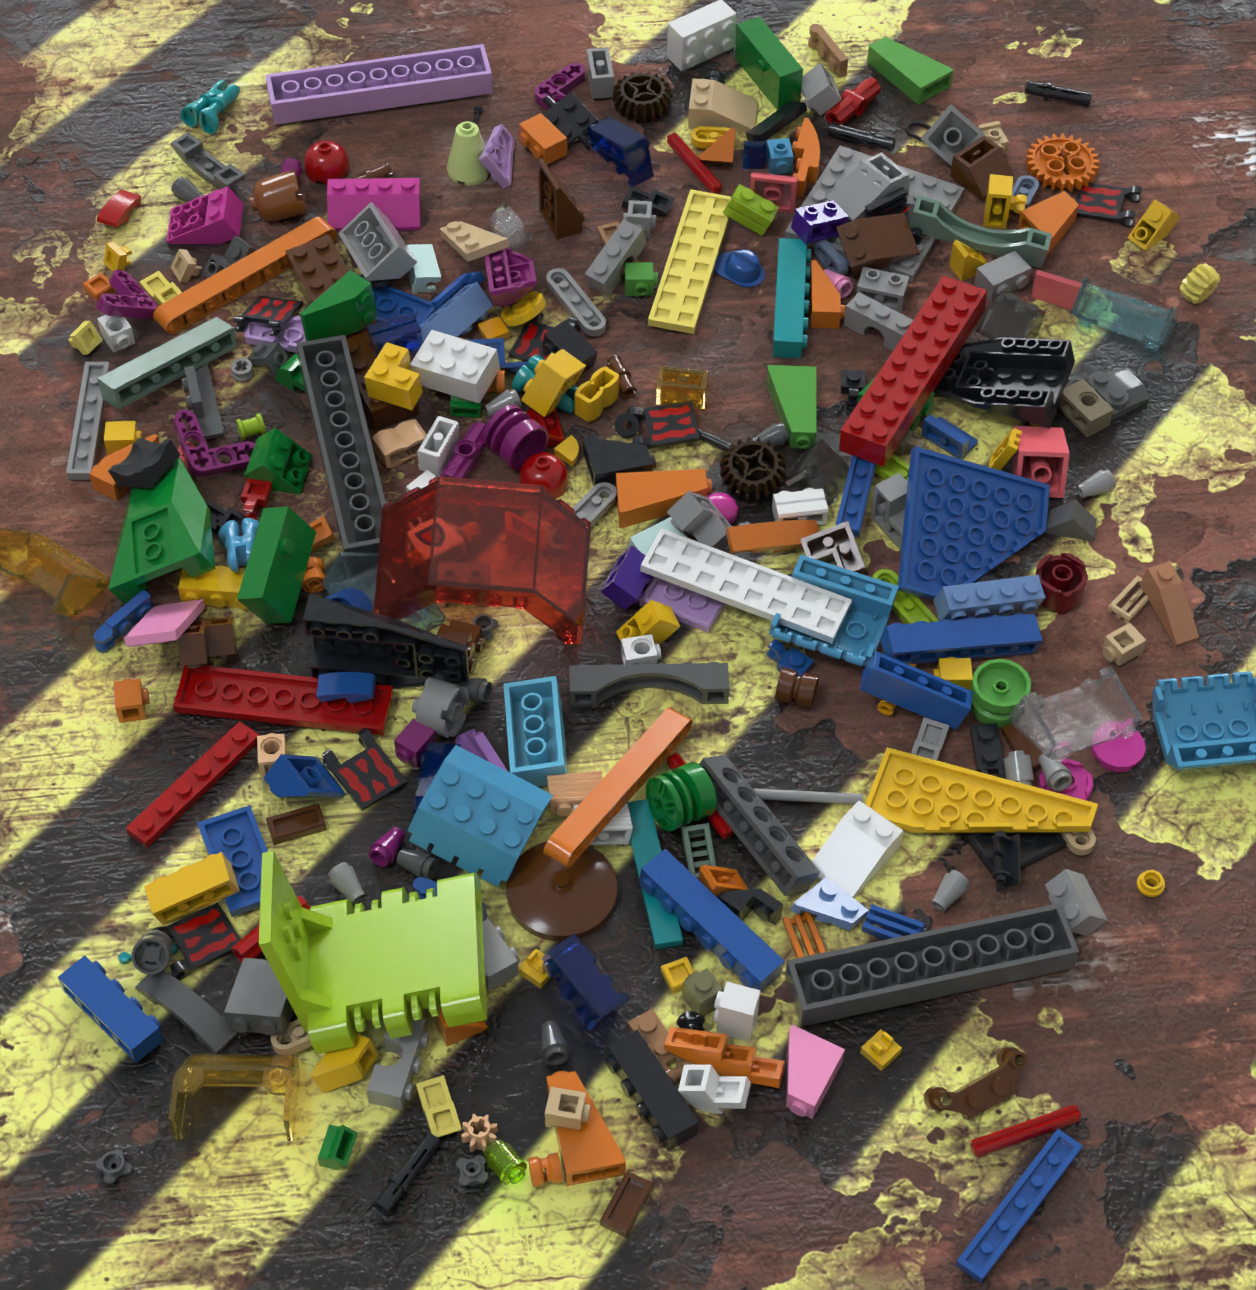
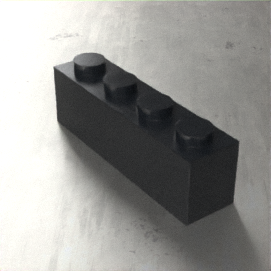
M635 1030L607 1045V1058H605L607 1067L612 1074L617 1073L621 1079L620 1085L627 1097L632 1096L636 1102L635 1108L643 1121L647 1119L652 1128L650 1130L654 1140L658 1144L662 1143L668 1152L697 1136L698 1120L639 1031Z

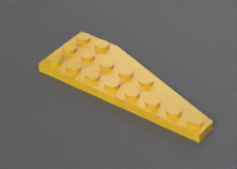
M888 747L865 805L900 829L913 833H983L996 831L1090 832L1098 810L1097 803Z

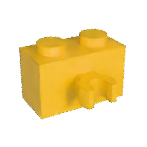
M990 174L984 207L983 227L1006 229L1009 210L1020 214L1025 209L1024 204L1027 202V196L1022 194L1012 196L1013 176Z

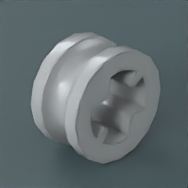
M238 358L232 362L231 371L234 380L246 382L253 377V367L250 360Z

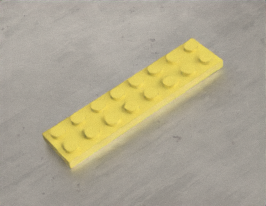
M690 189L648 318V326L690 334L695 333L730 217L723 214V211L731 196Z

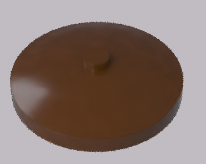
M547 841L531 847L520 855L511 876L506 882L507 904L516 922L526 931L539 938L558 942L581 939L600 929L612 915L618 894L616 874L607 858L592 846H588L579 858L567 868L543 853Z

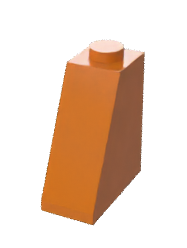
M1063 191L1022 210L1018 228L1030 227L1051 233L1052 237L1048 255L1075 222L1079 204L1074 198Z

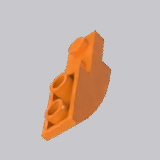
M804 118L802 126L797 127L796 139L798 141H793L792 152L795 155L794 164L796 165V171H798V174H793V177H798L796 197L800 198L804 197L807 183L816 184L819 171L820 145L815 128L809 118Z

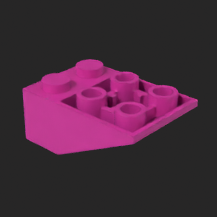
M227 186L214 190L212 193L202 197H197L182 205H177L170 212L166 242L168 244H222L232 240L234 236L239 237L244 204Z

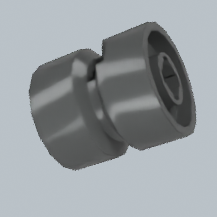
M150 930L144 933L135 944L131 953L135 968L147 975L161 972L167 966L174 951L171 938L165 932L159 930Z

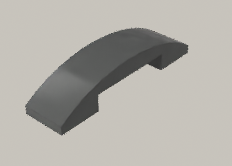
M189 132L171 142V147L197 175L216 187L224 188L228 186L230 188L245 178V174L232 164L225 166L203 149L202 142Z
M163 970L157 974L147 975L135 986V989L154 1005H161L193 1031L196 1039L216 1055L238 1036L236 1031L229 1029L227 1021L185 984Z

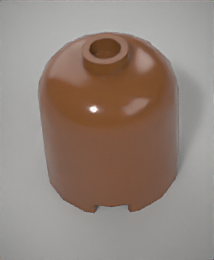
M295 170L264 178L254 185V197L250 198L253 211L258 210L261 218L271 222L307 214L302 193L297 194L299 191V181Z

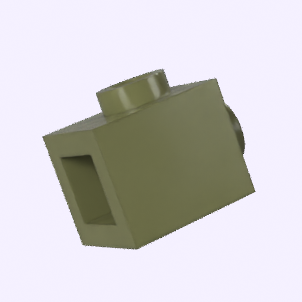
M708 968L701 972H693L683 982V1000L692 1011L699 1013V1015L706 1016L716 1010L714 1005L718 991L724 992L723 987Z

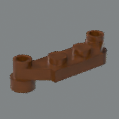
M1004 1047L997 1054V1064L999 1067L953 1092H948L945 1088L937 1086L928 1088L924 1094L925 1105L931 1110H949L961 1113L963 1119L969 1120L1017 1093L1015 1086L1022 1069L1028 1063L1027 1055L1017 1048Z

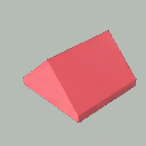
M757 172L751 173L750 189L754 193L772 201L773 204L779 207L778 211L794 213L798 177Z
M1037 270L1031 298L1076 311L1087 285Z

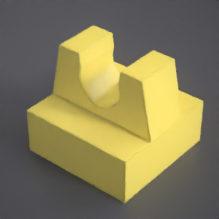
M84 321L70 335L71 338L68 339L72 347L79 349L82 355H88L103 340L91 321Z

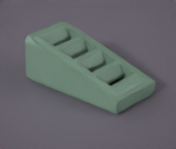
M709 823L681 827L688 871L698 880L699 872L695 873L694 868L701 867L702 865L716 866ZM704 836L703 841L690 842L689 838ZM706 846V850L691 852V848ZM708 856V860L693 862V858Z

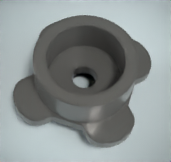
M479 614L474 617L473 625L481 626L482 638L490 640L493 638L494 629L498 627V621L488 614Z
M119 1149L107 1152L96 1162L97 1169L103 1172L104 1181L108 1184L114 1183L122 1175H128L132 1170L131 1164L127 1163L124 1159L123 1151ZM113 1164L117 1165L114 1169L111 1168Z
M477 1155L472 1159L460 1158L456 1163V1167L460 1170L459 1183L462 1186H476L485 1183L488 1180V1174L484 1170L486 1159L481 1155ZM472 1168L475 1169L473 1173L469 1171Z

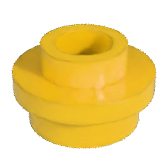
M1147 870L1141 873L1136 883L1140 893L1147 897H1157L1162 894L1165 888V881L1162 875L1155 870ZM1147 883L1153 884L1154 887L1147 885Z

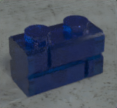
M413 312L366 326L369 342L376 358L386 342L407 348L409 351H414L423 344L422 332Z

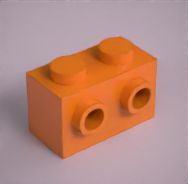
M542 113L519 124L518 139L521 145L526 146L536 159L542 158L548 165L567 155V137Z

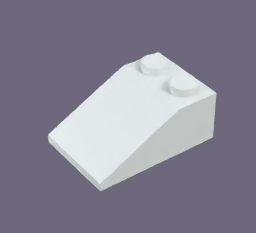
M858 801L841 819L812 860L813 864L820 871L816 879L822 881L826 877L852 898H855L900 849L903 830L861 801Z

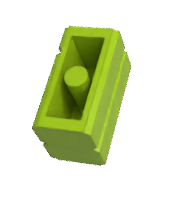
M739 184L730 197L723 214L763 236L773 221L779 207L773 204L772 201L759 196L751 189Z

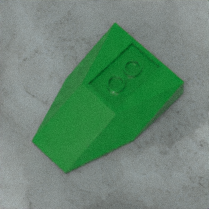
M180 458L174 462V466L159 478V482L154 487H132L117 542L108 588L124 605L142 590L147 592V581L179 568H183L192 578L215 569L210 509Z

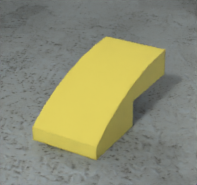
M160 271L139 282V285L158 306L182 293L174 282L169 283Z
M444 1075L417 1083L415 1086L431 1134L439 1138L461 1131L462 1128Z

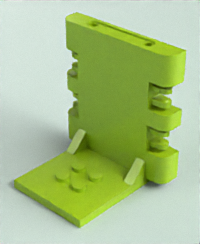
M274 851L262 853L259 946L305 1033L309 1034L311 1045L316 1054L355 1047V1027L357 1032L365 1031L367 1020H372L375 1029L383 1028L384 1020L385 1028L391 1039L412 1035V1016L414 1021L422 1020V1009L429 1008L432 1017L440 1016L441 1006L448 1027L487 1020L482 891L476 872L438 880L437 896L435 889L430 888L426 891L425 899H420L418 892H411L408 896L405 888L402 887L383 891L381 902L379 899L373 900L371 902V910L365 911L362 903L355 904L353 907L349 899L311 906L310 910L301 907Z

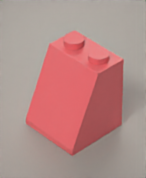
M1013 426V428L1022 431L1017 444L1018 450L1012 456V474L1049 484L1050 498H1064L1069 449L1063 428L1050 427L1049 429L1046 427Z

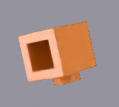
M125 679L114 682L115 709L119 723L145 720V704H150L148 688L143 689L141 679Z

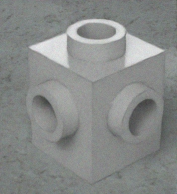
M629 200L628 213H624L623 219L643 229L645 238H650L651 229L656 227V215H652V202Z

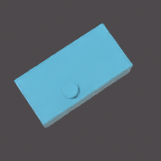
M552 676L504 683L510 773L537 787L547 786V775L568 773L561 693L557 677Z

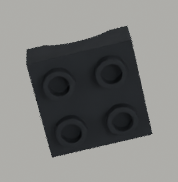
M138 438L133 443L127 458L121 463L113 465L108 472L118 486L151 488L159 482V478L166 471L174 466V462L181 454L171 440L165 439L161 443H154L144 438Z

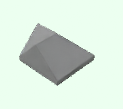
M950 104L921 140L952 166L953 156L980 139L984 133Z

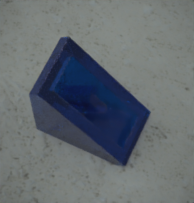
M743 141L741 143L742 169H765L767 141Z

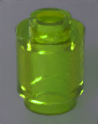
M501 1139L496 1140L485 1150L484 1156L486 1157L487 1165L503 1184H517L524 1178L527 1164L509 1143H505Z

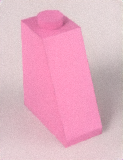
M791 1025L787 1053L786 1107L790 1108L798 1116H807L813 1119L843 1063L845 1049Z

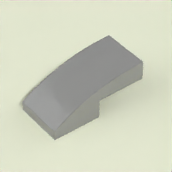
M924 717L911 754L938 761L949 725Z

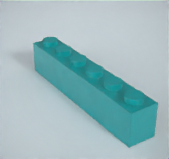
M779 238L772 357L801 359L802 349H807V335H803V331L807 332L808 317H804V314H808L809 300H804V297H809L810 283H805V280L810 279V266H806V263H810L811 249H807V244L801 239Z

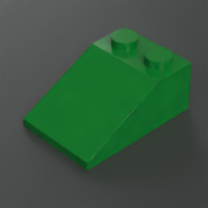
M351 270L341 277L300 313L306 341L341 335L347 336L361 331L368 324L372 323L377 317L372 284Z

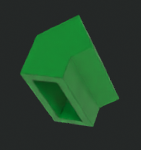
M451 395L450 416L481 419L483 398L480 403H476Z
M329 1124L318 1156L319 1166L334 1170L347 1167L358 1133L345 1125L334 1126Z

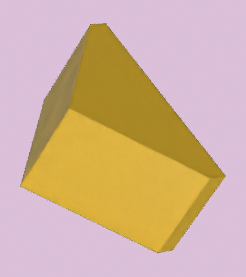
M958 240L953 242L949 267L961 281L976 276L977 268L989 263L979 251Z

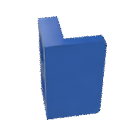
M928 415L924 419L921 436L958 459H963L978 443L976 438L942 417L935 418L932 415Z

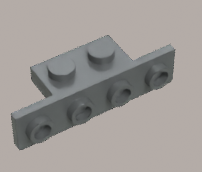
M208 363L197 369H194V366L184 367L185 378H181L184 393L189 392L190 394L185 396L188 410H193L205 439L223 436L224 432Z

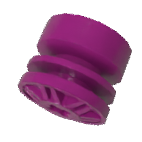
M511 404L504 406L490 418L484 428L482 442L495 455L500 456L502 461L510 468L520 471L522 464L528 457L545 450L548 443V432L538 422L531 419L526 412H523L519 406Z

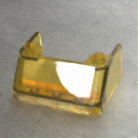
M0 528L1 574L11 580H16V578L26 579L55 598L50 610L51 612L68 617L79 615L107 589L110 583L108 575L47 536L37 532Z
M194 1054L187 1057L175 1072L173 1078L168 1120L174 1139L181 1140L186 1094L196 1093L202 1086L265 1087L266 1091L272 1095L285 1096L283 1123L287 1140L294 1141L300 1069L297 1060L289 1055Z

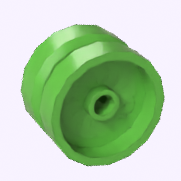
M1005 659L988 660L979 665L974 672L970 690L972 691L971 713L978 721L984 724L997 723L998 728L1020 721L1025 714L1031 689V680L1028 673L1019 664Z

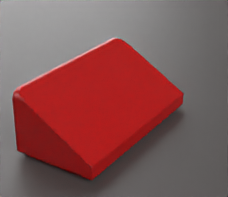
M531 407L527 411L529 417L538 422L548 432L546 448L558 446L565 440L556 408L545 417Z

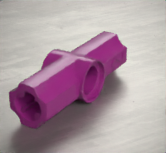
M481 422L472 424L464 438L455 444L454 454L440 474V479L445 482L446 487L453 490L459 488L467 474L477 467V458L485 447L482 442V434L486 424Z

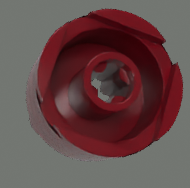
M1053 553L1048 554L1039 561L1035 575H1039L1045 594V599L1040 605L1055 611L1059 615H1064L1076 608L1083 600L1088 581L1084 562L1069 553H1061V555L1053 556Z

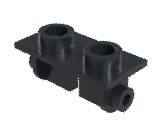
M996 831L992 837L993 853L996 854L992 878L996 883V891H1001L1021 883L1020 835L1008 837L1004 831Z

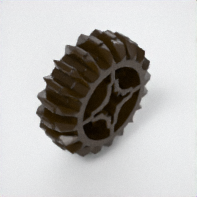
M641 71L639 74L631 72L630 76L624 75L623 79L618 80L617 85L614 86V107L620 113V116H626L627 120L634 119L635 123L638 120H642L645 123L646 120L653 122L655 118L661 119L662 115L667 114L672 102V92L669 83L665 82L664 78H659L658 74L650 75V72L647 74H642Z
M748 437L745 443L739 439L737 446L731 444L729 451L724 452L723 459L720 461V476L723 478L724 486H728L730 493L736 491L737 498L745 495L747 501L750 497H755L758 502L761 495L768 499L770 492L776 494L778 487H782L787 474V462L784 460L783 452H778L777 445L770 447L769 439L762 443L760 437L756 441H752ZM763 460L767 461L773 470L769 469L768 465L763 463ZM733 468L738 469L739 473L743 474V478L738 476Z

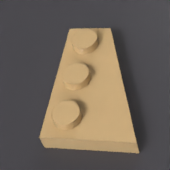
M462 221L450 222L447 226L440 228L441 237L467 262L510 247L508 238Z

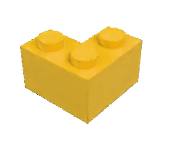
M386 342L364 377L368 397L413 410L423 391L420 373L411 371L409 349Z
M564 349L555 354L551 353L545 361L542 359L534 369L536 374L524 386L523 391H525V394L521 401L543 417L547 416L555 410L565 391L576 384L586 365Z

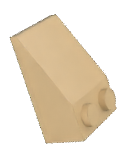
M693 78L689 103L688 129L700 126L725 128L733 126L736 132L747 133L755 127L758 100L716 80Z

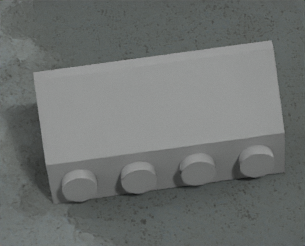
M372 202L338 233L368 281L401 278L405 273L411 271L417 263L389 217Z

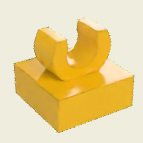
M115 242L106 243L103 263L112 272L117 269L125 271V266L131 263L127 259V255H131L132 251L127 246L120 248Z
M535 949L518 968V973L541 989L558 970V963L538 949Z
M880 1029L861 1047L860 1053L880 1071H883L901 1054L902 1047L887 1032H883Z

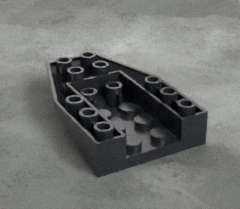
M999 337L963 344L933 393L976 408L1050 429L1075 363L1071 340Z
M309 594L303 621L306 636H313L315 650L311 664L312 677L319 678L321 674L335 672L371 673L376 676L375 684L393 686V689L421 687L425 685L429 677L449 683L469 681L467 646L389 616Z

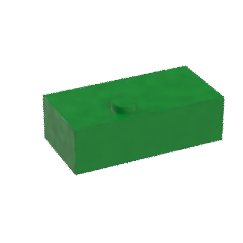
M760 16L738 23L736 25L735 59L776 110L783 107L789 101L800 102L803 68Z
M289 506L263 508L237 597L239 602L266 624L290 623L292 621L317 533Z

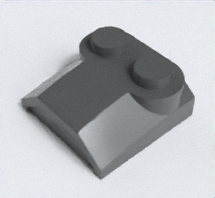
M1117 368L1107 373L1097 371L1092 373L1087 381L1114 409L1111 421L1149 402L1150 399L1144 384L1129 369Z

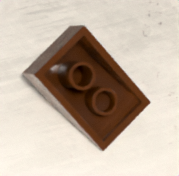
M542 158L538 159L539 211L557 240L581 233L582 222L585 221L582 209L577 208L574 196L568 193L565 186Z
M905 213L861 218L836 227L838 238L849 263L853 278L861 276L863 267L879 270L920 255Z

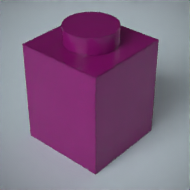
M413 718L394 740L395 753L398 759L405 764L410 763L418 768L437 746L435 730L416 722V719Z

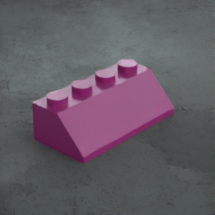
M420 178L328 179V224L337 232L341 231L370 202L389 217L397 231L420 230Z

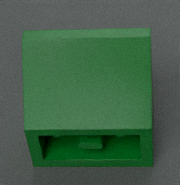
M274 428L257 438L244 476L249 479L272 482V491L299 494L313 455L277 428Z

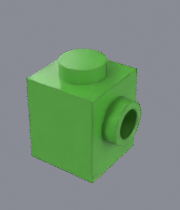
M653 262L625 263V296H653V286H658V272H653Z

